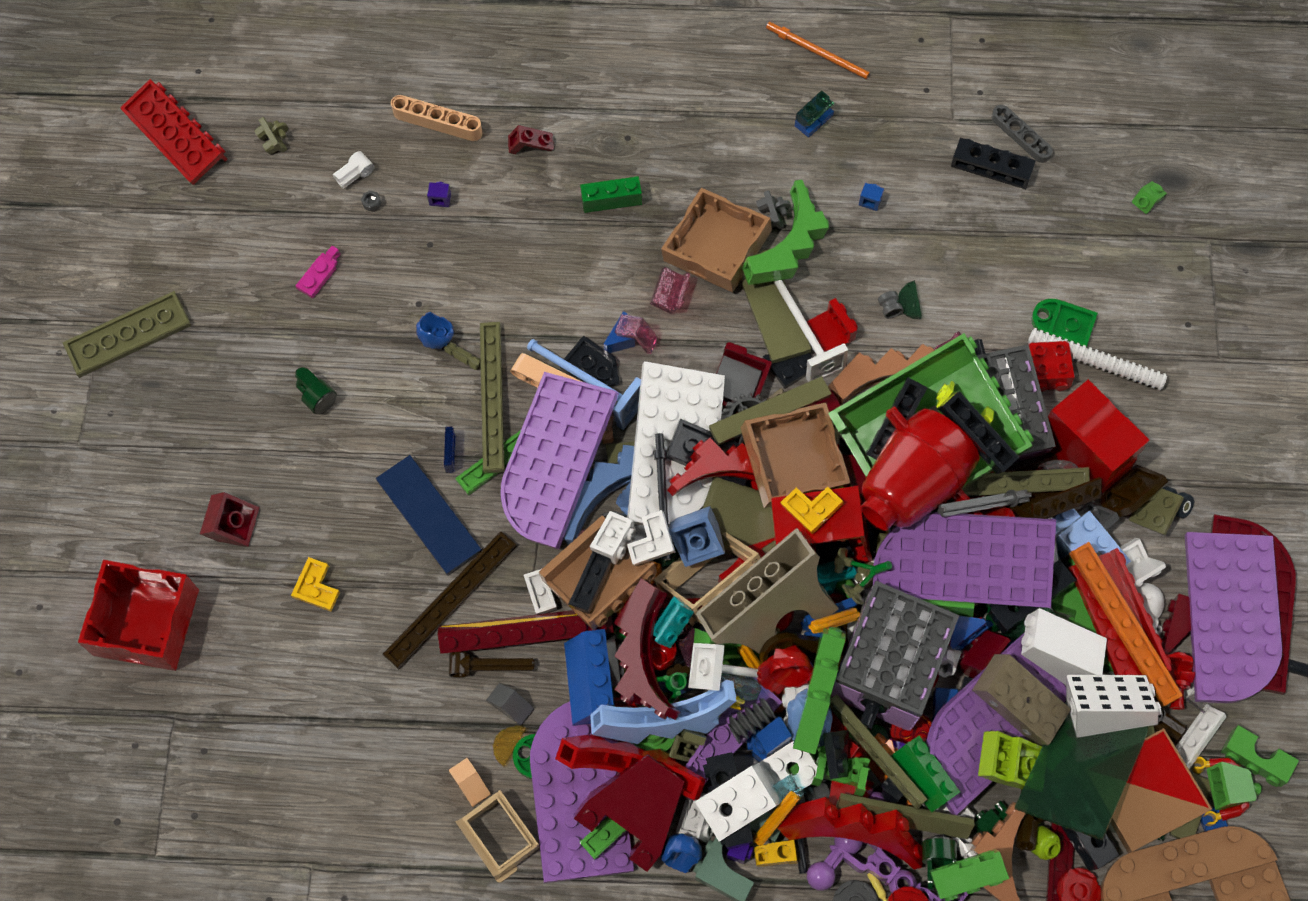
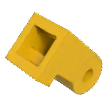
M794 840L768 843L767 845L754 847L757 867L798 864Z

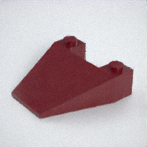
M647 754L591 791L577 809L574 819L593 832L605 815L639 839L631 849L629 859L648 872L661 855L684 780Z

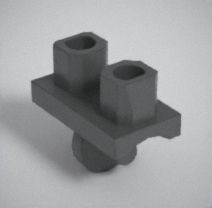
M765 191V197L756 201L757 207L761 213L770 211V214L766 216L771 218L772 228L783 229L784 225L780 213L783 217L788 215L787 210L791 208L790 201L778 197V203H776L775 197L771 196L770 191Z

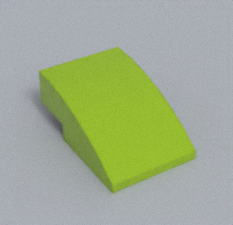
M986 731L983 735L978 776L1007 786L1043 793L1048 749L1021 737H1011L999 731Z

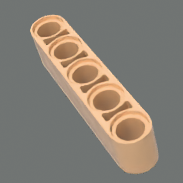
M397 95L391 100L394 117L398 120L470 141H477L482 137L481 122L476 116L403 95Z
M523 353L520 354L510 370L516 378L538 388L544 372L580 381Z

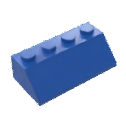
M605 629L582 632L564 643L573 726L591 724L590 715L600 705L615 706Z

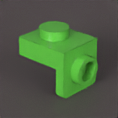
M1151 181L1140 189L1132 203L1147 214L1167 193L1159 184Z

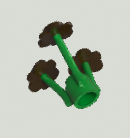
M675 664L674 668H669L666 672L667 675L657 677L655 671L657 681L666 682L668 690L673 692L672 695L668 692L664 693L671 704L679 702L680 690L689 683L690 668Z

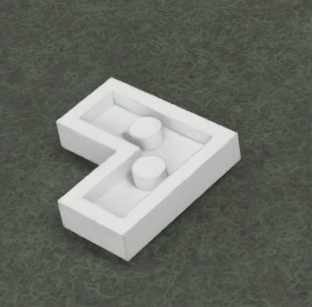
M660 510L641 517L647 537L627 544L632 564L637 566L675 553L664 512Z
M540 570L524 574L535 613L544 614L557 610L551 589L542 581L539 574Z

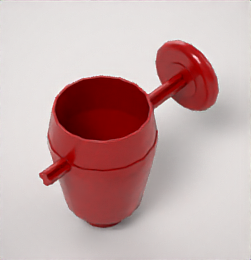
M895 406L888 409L885 416L896 429L888 439L863 482L862 494L865 502L860 507L868 521L883 531H887L892 525L899 528L910 527L951 497L955 502L968 500L969 497L962 488L980 460L978 450L970 437L957 424L939 412L922 409L906 420ZM1007 507L993 508L983 514L980 511L965 513L1015 517L1014 511Z

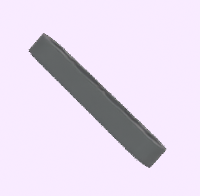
M997 105L993 109L991 116L993 122L1028 154L1041 163L1047 162L1050 159L1053 151L1052 147L1005 105ZM1017 124L1020 129L1014 131L1010 128V125ZM1027 136L1032 137L1034 142L1026 143L1023 138Z

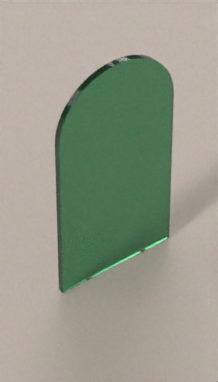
M1068 713L1049 746L1043 745L1015 805V810L1103 841L1146 740L1148 726L1077 738L1070 713Z

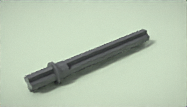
M1008 490L1003 494L940 504L937 513L941 517H948L1004 506L1016 507L1018 504L1029 502V497L1032 496L1027 490Z

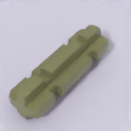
M449 342L445 346L446 353L454 355V358L466 365L469 364V367L477 370L480 367L481 360L479 358L473 357L471 353L461 347H456L457 345L453 342Z

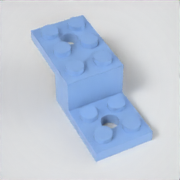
M1073 508L1055 515L1053 518L1056 519L1055 534L1057 552L1060 559L1069 555L1071 551L1090 542L1096 553L1105 554L1118 548L1126 559L1125 565L1131 562L1091 511L1080 516Z

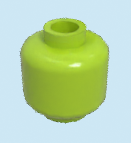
M1038 826L1036 849L1030 852L1042 860L1054 858L1060 852V838L1047 827Z

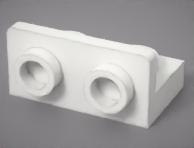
M610 511L591 543L590 549L610 558L611 562L616 565L619 559L624 557L627 544L636 535L633 520Z
M701 793L700 798L705 796L706 793ZM686 797L676 833L696 837L701 842L708 844L713 831L695 801Z

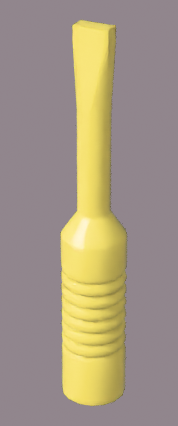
M868 873L867 876L878 898L887 901V893L880 880Z

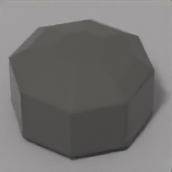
M371 190L364 193L361 198L364 209L371 212L379 209L382 203L378 193Z

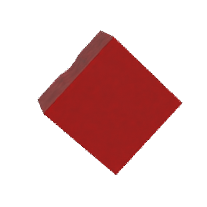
M1089 379L1056 405L1048 415L1056 445L1048 453L1051 452L1056 455V462L1062 469L1089 467L1090 480L1098 477L1101 478L1102 494L1133 467L1137 461V456L1150 441Z
M859 486L831 489L843 500L844 504L813 534L781 505L780 502L787 496L771 498L776 545L798 528L815 552L816 544L848 540L855 554L851 558L855 562L867 563L873 561L868 519L863 515L860 508L864 502ZM822 491L803 494L812 502Z
M103 560L94 587L93 601L86 613L78 643L96 657L176 671L199 589L186 574L159 569H142L131 564Z

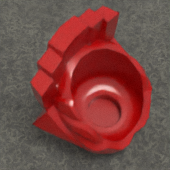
M796 645L785 649H775L774 655L758 667L757 680L762 687L779 695L785 687L798 688L808 684L813 664L808 656Z

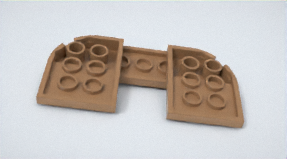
M1234 826L1216 828L1128 853L1108 868L1100 885L1101 901H1172L1169 891L1208 880L1216 901H1290V898L1275 862L1278 859L1269 844L1254 832Z

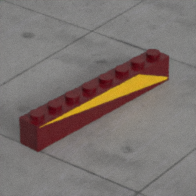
M573 610L444 625L439 626L437 634L440 654L573 638L582 632L592 631V629ZM612 616L608 617L607 622L603 626L597 627L595 630L605 629L606 634L613 633Z

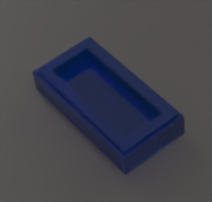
M453 426L445 427L444 468L446 473H453L455 470L456 434Z

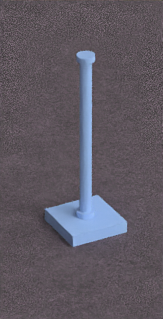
M535 339L528 343L527 349L529 351H535L586 383L614 390L542 347ZM638 377L634 379L623 395L619 393L618 402L613 408L616 425L622 430L626 428L638 412L641 379Z

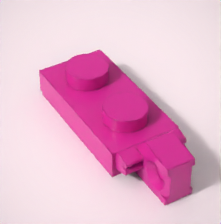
M331 246L326 254L322 253L318 256L296 284V289L313 299L336 270L338 263L336 260L340 256L339 249Z

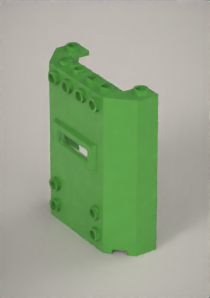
M965 333L828 413L866 477L876 459L866 455V452L886 417V411L891 408L907 376L928 387L914 414L919 410L930 409L936 406L938 391L944 384L949 385L953 381L955 385L951 395L960 391L979 414L983 412L986 406L994 410L993 420L989 425L1018 456L1033 448L1031 444L1034 441L1028 429L1023 431L1022 427H1020L1023 423L1017 413L1012 415L1008 408L1012 406L1006 395H1000L997 390L1000 388V385L994 376L989 377L986 372L989 367L985 360L977 357L974 350L977 348V345L971 336L967 338ZM980 455L978 465L965 483V486L993 471Z

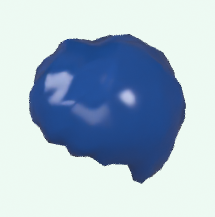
M428 312L416 324V334L424 347L441 349L452 340L454 327L444 317Z
M683 833L674 834L666 839L661 859L667 866L683 873H689L693 865L697 864L702 858V846L696 837Z

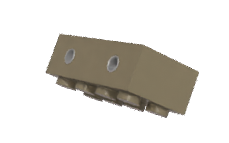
M994 654L972 689L973 692L1029 741L1038 745L1049 746L1071 710L1010 654Z

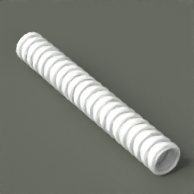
M1034 328L1029 337L1028 345L1036 342H1068V339L1065 338L1063 340L1060 336L1057 338L1054 334L1051 336L1049 332L1045 334L1043 330L1037 331V328ZM1072 340L1068 342L1073 361L1076 359L1079 363L1082 361L1084 365L1088 363L1090 367L1096 366V369L1108 370V373L1113 372L1116 376L1119 374L1121 378L1125 376L1127 380L1133 379V382L1145 383V386L1148 387L1150 385L1153 389L1156 387L1158 391L1164 387L1167 379L1166 373L1160 374V371L1148 370V367L1145 366L1143 368L1140 364L1137 366L1135 362L1131 364L1129 360L1125 362L1123 358L1111 357L1109 353L1105 355L1103 351L1101 353L1097 349L1094 351L1092 347L1088 349L1086 345L1074 344Z

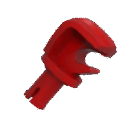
M1179 651L1167 654L1171 660L1172 671H1169L1183 695L1170 703V709L1173 710L1185 709L1184 691L1191 688L1195 678V672H1192L1193 658Z

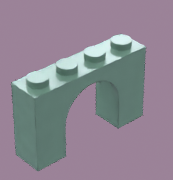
M766 812L749 823L751 834L755 835L770 817V813ZM776 828L767 842L775 843L781 832ZM717 838L714 841L709 840L704 850L707 853L703 861L700 860L694 868L693 872L696 873L695 880L733 901H746L754 882L731 870L724 862L722 856L723 845H721V842Z

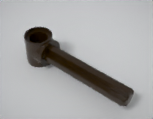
M451 652L449 654V676L454 678L467 677L470 675V671L534 670L533 658H470V655L466 652Z

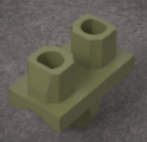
M264 117L260 118L259 122L261 125L254 132L262 141L267 137L269 138L262 145L265 151L271 155L278 150L283 153L288 150L282 140L287 137L285 134L288 131L287 124L284 122L279 123L278 120L273 123L267 122Z

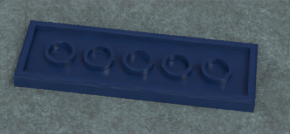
M411 455L376 477V481L447 576L482 551Z

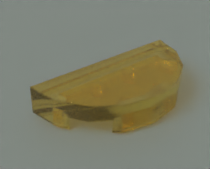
M518 725L501 730L495 737L493 743L494 756L501 766L505 767L526 728Z

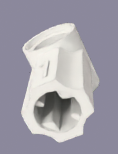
M358 151L349 158L345 166L333 174V177L341 188H346L360 176L366 177L374 170V165L361 151Z
M948 645L939 668L940 676L946 678L949 675H954L961 651L954 650Z

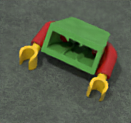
M1198 757L1193 763H1198L1202 766L1194 767L1193 772L1197 774L1202 773L1207 768L1215 810L1220 811L1219 813L1208 811L1203 815V817L1210 815L1214 820L1207 823L1206 826H1213L1220 819L1225 821L1241 816L1249 809L1250 803L1256 801V796L1261 793V786L1259 783L1253 782L1250 770L1242 768L1230 758H1210L1209 761H1206L1203 757Z

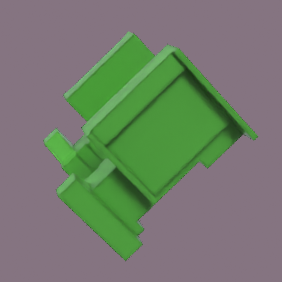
M821 747L816 763H818L816 775L811 784L820 786L823 779L855 786L854 795L863 797L866 791L867 775L870 770L867 768L870 759L848 758L847 777L830 779L825 748Z

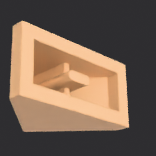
M468 758L449 769V772L472 807L491 795Z

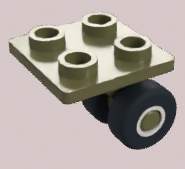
M1165 486L1133 512L1129 521L1166 535L1175 516L1185 518L1190 514L1194 505V499L1190 494L1185 492L1178 494L1176 489Z

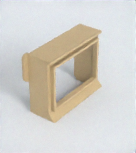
M500 790L466 816L455 821L495 880L499 883L517 871L516 865L540 848L535 838ZM498 802L529 844L500 866L469 824Z

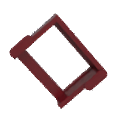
M731 342L726 343L723 356L762 371L752 398H756L758 394L761 395L772 362L747 353V349L743 346ZM723 401L722 411L724 408H726L727 402Z

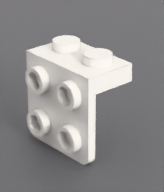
M1134 538L1120 547L1131 561L1126 567L1134 577L1135 587L1141 586L1144 580L1149 577L1159 575L1161 570L1166 567L1164 562L1148 557L1139 538Z

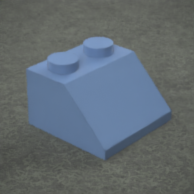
M710 506L678 517L670 522L669 532L685 567L725 554L719 524Z

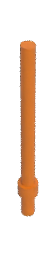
M768 22L766 29L778 34V37L784 40L788 39L864 79L868 78L870 72L791 33V30L784 26L781 28Z

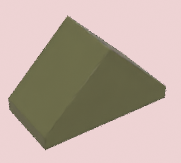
M681 733L676 735L669 757L688 762L699 745L683 740Z

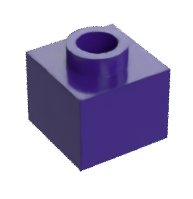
M444 182L429 183L427 198L430 206L449 207L451 198L449 184Z
M746 845L729 849L727 859L744 864L745 859L750 860L754 847Z

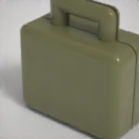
M714 478L712 480L701 509L711 507L719 524L725 553L736 556L728 546L730 543L722 535L724 532H727L746 546L775 537L772 507H763L758 490L721 478ZM774 540L762 548L763 552L767 554L776 546V541Z

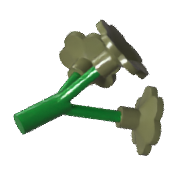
M840 548L834 561L835 573H842L845 566L857 567L858 572L855 574V579L860 583H857L854 588L848 584H843L842 588L854 602L862 605L864 600L860 593L864 589L873 586V577L878 573L890 570L892 564L890 561H886L874 566L873 562H868L867 564L855 562L854 559L848 558L847 548Z

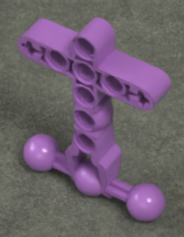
M873 791L868 797L869 799L888 802L880 796V792ZM834 837L835 845L829 846L831 852L823 862L813 863L807 871L806 878L809 885L816 890L824 891L833 886L835 881L834 870L844 860L856 872L864 873L866 871L880 881L886 882L884 885L889 886L891 893L899 889L897 885L898 879H904L907 881L908 887L921 890L929 901H945V898L940 899L929 889L920 887L922 884H917L916 878L911 872L900 870L901 867L899 866L896 867L895 863L877 846L868 844L875 852L873 855L868 856L866 864L859 862L852 856L861 849L863 842ZM881 864H885L890 868L889 875L880 873L879 866ZM967 892L958 894L957 901H964L968 895Z

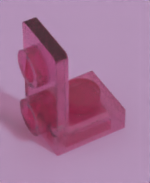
M621 315L615 330L617 336L636 339L647 354H651L657 344V336L644 318Z

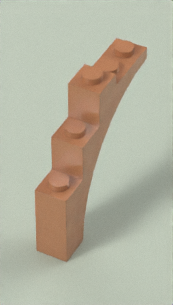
M922 344L906 360L900 351L890 348L876 365L869 356L859 352L830 383L828 388L832 390L839 404L843 405L854 395L879 384L935 350L930 346Z
M1023 801L1012 802L1005 811L1008 815L1003 821L999 820L992 828L993 835L986 831H983L982 834L978 832L971 841L973 846L970 850L975 854L992 849L1000 851L1009 879L996 886L989 887L987 885L982 887L998 901H1020L1012 875V851L1019 824L1029 808Z

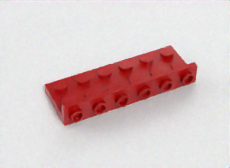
M149 79L120 109L180 173L194 185L221 158L225 162L228 160L224 155L226 151L218 143L216 145L212 143L214 138L207 131L203 133L200 130L202 126L195 119L190 120L188 118L191 114L183 106L179 108L177 106L179 102L171 94L169 96L165 94L167 89L160 82L155 84Z
M1116 548L1098 556L1168 672L1172 671L1171 660L1161 646L1162 640L1153 628L1152 617L1145 610L1143 597L1137 592L1134 585V577L1125 565L1126 559L1124 555ZM1077 566L1069 567L1070 573L1076 579V587L1097 634L1107 638L1105 653L1114 674L1142 675Z

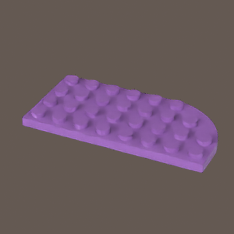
M548 372L543 373L501 482V502L504 513L512 527L526 539L559 550L619 395L617 391Z
M930 512L910 527L899 528L895 526L886 535L877 550L874 566L890 561L892 568L876 574L873 577V585L875 581H878L919 599L1051 608L1056 519L974 514L941 517L937 512Z
M1187 532L1185 534L1188 597L1190 601L1193 672H1195V702L1236 703L1255 695L1263 689L1275 675L1282 657L1273 536Z
M1023 633L1001 654H1010L1067 705L1065 685L1021 655ZM984 670L938 711L927 737L926 744L930 754L936 757L960 791L959 794L945 803L952 815L959 814L992 782L978 776L984 732L999 731L1011 737H1021L1028 740L972 691Z
M570 702L554 710L543 721L535 734L530 751V768L544 883L634 872L633 862L629 859L631 844L628 831L620 836L596 860L579 843L591 831L574 819L577 809L591 791L616 776L618 772L593 768L571 769L555 759L562 738L592 734L591 724L572 725ZM601 737V738L607 740V741L610 742V743H617V742H615V741H613V740H610V739H608V738H606V737Z

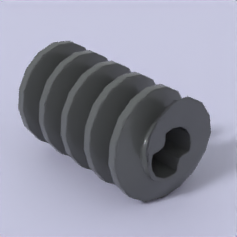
M764 698L760 699L761 706L755 702L752 703L753 711L748 707L744 708L745 715L738 711L737 720L733 716H729L730 724L727 723L739 744L741 743V735L749 739L748 731L756 735L757 726L762 730L764 729V722L769 725L772 722L771 718L776 719Z

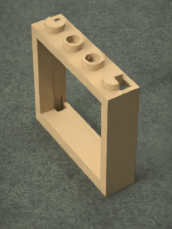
M724 532L722 535L730 543L728 546L731 548L732 553L745 562L694 605L675 590L713 558L685 567L680 557L653 579L657 587L667 593L666 598L671 601L674 596L678 597L694 611L691 617L699 623L701 622L696 615L699 611L697 608L702 605L700 608L702 609L761 559L757 552L727 532Z

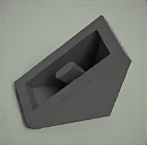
M500 683L486 699L489 704L520 726L534 710L515 690Z

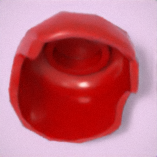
M654 638L652 639L654 670H666L675 661L677 655L676 644L674 643L671 648L658 644Z

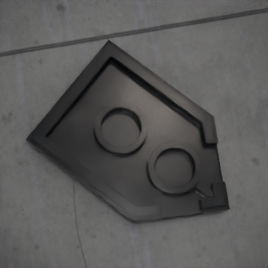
M583 335L564 360L607 386L620 385L616 357ZM568 372L570 375H572V376L575 377L576 379H578V380H580V381H582V382H585V381L581 380L580 378L576 377L575 375L571 374L570 372Z

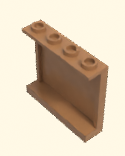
M604 516L599 517L539 571L542 581L567 605L592 554L590 545L606 519ZM626 546L624 557L619 559L616 565L612 563L590 613L571 609L592 630L603 626L609 616L614 612H618L623 607L641 578L648 582L655 578L657 573L655 564L653 562H646L634 566L628 546Z

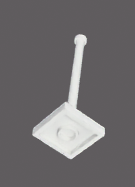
M773 281L817 355L807 360L806 380L810 382L821 376L824 379L843 370L846 367L848 355L846 345L842 344L824 352L783 281Z
M693 643L688 688L719 691L721 673L758 678L757 672L759 670L722 664L724 645Z

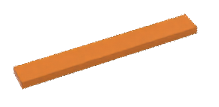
M1090 542L1069 553L1140 672L1142 675L1147 676L1149 684H1153L1155 696L1160 705L1164 707L1183 696Z

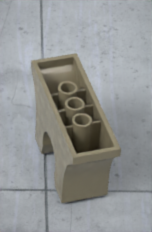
M796 528L700 609L696 615L715 644H741L760 654L764 643L772 636L778 634L776 625L787 613L794 610H804L809 613L811 618L816 620L832 615L839 608L818 581L817 565L820 557L801 531ZM775 649L770 651L768 656L773 655Z

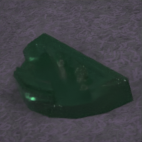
M914 280L906 283L898 294V303L902 305L903 313L907 317L921 319L922 314Z

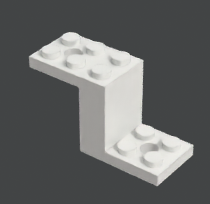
M793 741L695 801L718 841L720 842L779 805L790 791L798 793L809 786L816 775L818 766L812 754L793 749ZM790 762H795L799 766V772L795 775L789 773L787 769ZM723 803H728L732 806L733 811L730 816L722 813L721 806Z

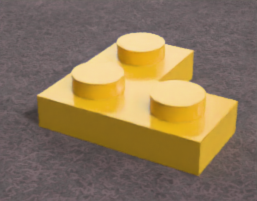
M828 486L812 502L797 487L780 502L811 534L844 504L843 500Z
M308 557L291 594L292 598L332 612L340 592L337 589L322 584L329 565Z

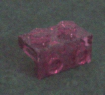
M666 267L662 268L650 304L670 314L680 310L684 304V292L690 286V281H688L690 274L686 272L680 275Z

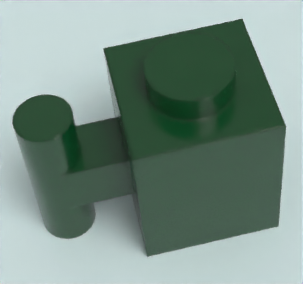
M999 801L994 806L999 811V815H996L990 809L986 813L982 810L975 816L973 829L976 833L980 832L982 834L983 831H986L993 835L992 828L999 820L1003 821L1008 815L1005 813L1007 807L1002 801Z

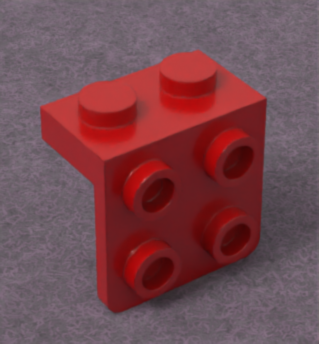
M836 298L829 301L827 311L806 321L824 352L842 344L847 345L856 339L858 326L853 319L848 317L845 306L839 303Z
M1067 341L1030 343L1029 348L1041 392L1056 389L1057 391L1070 389L1075 377L1069 343Z

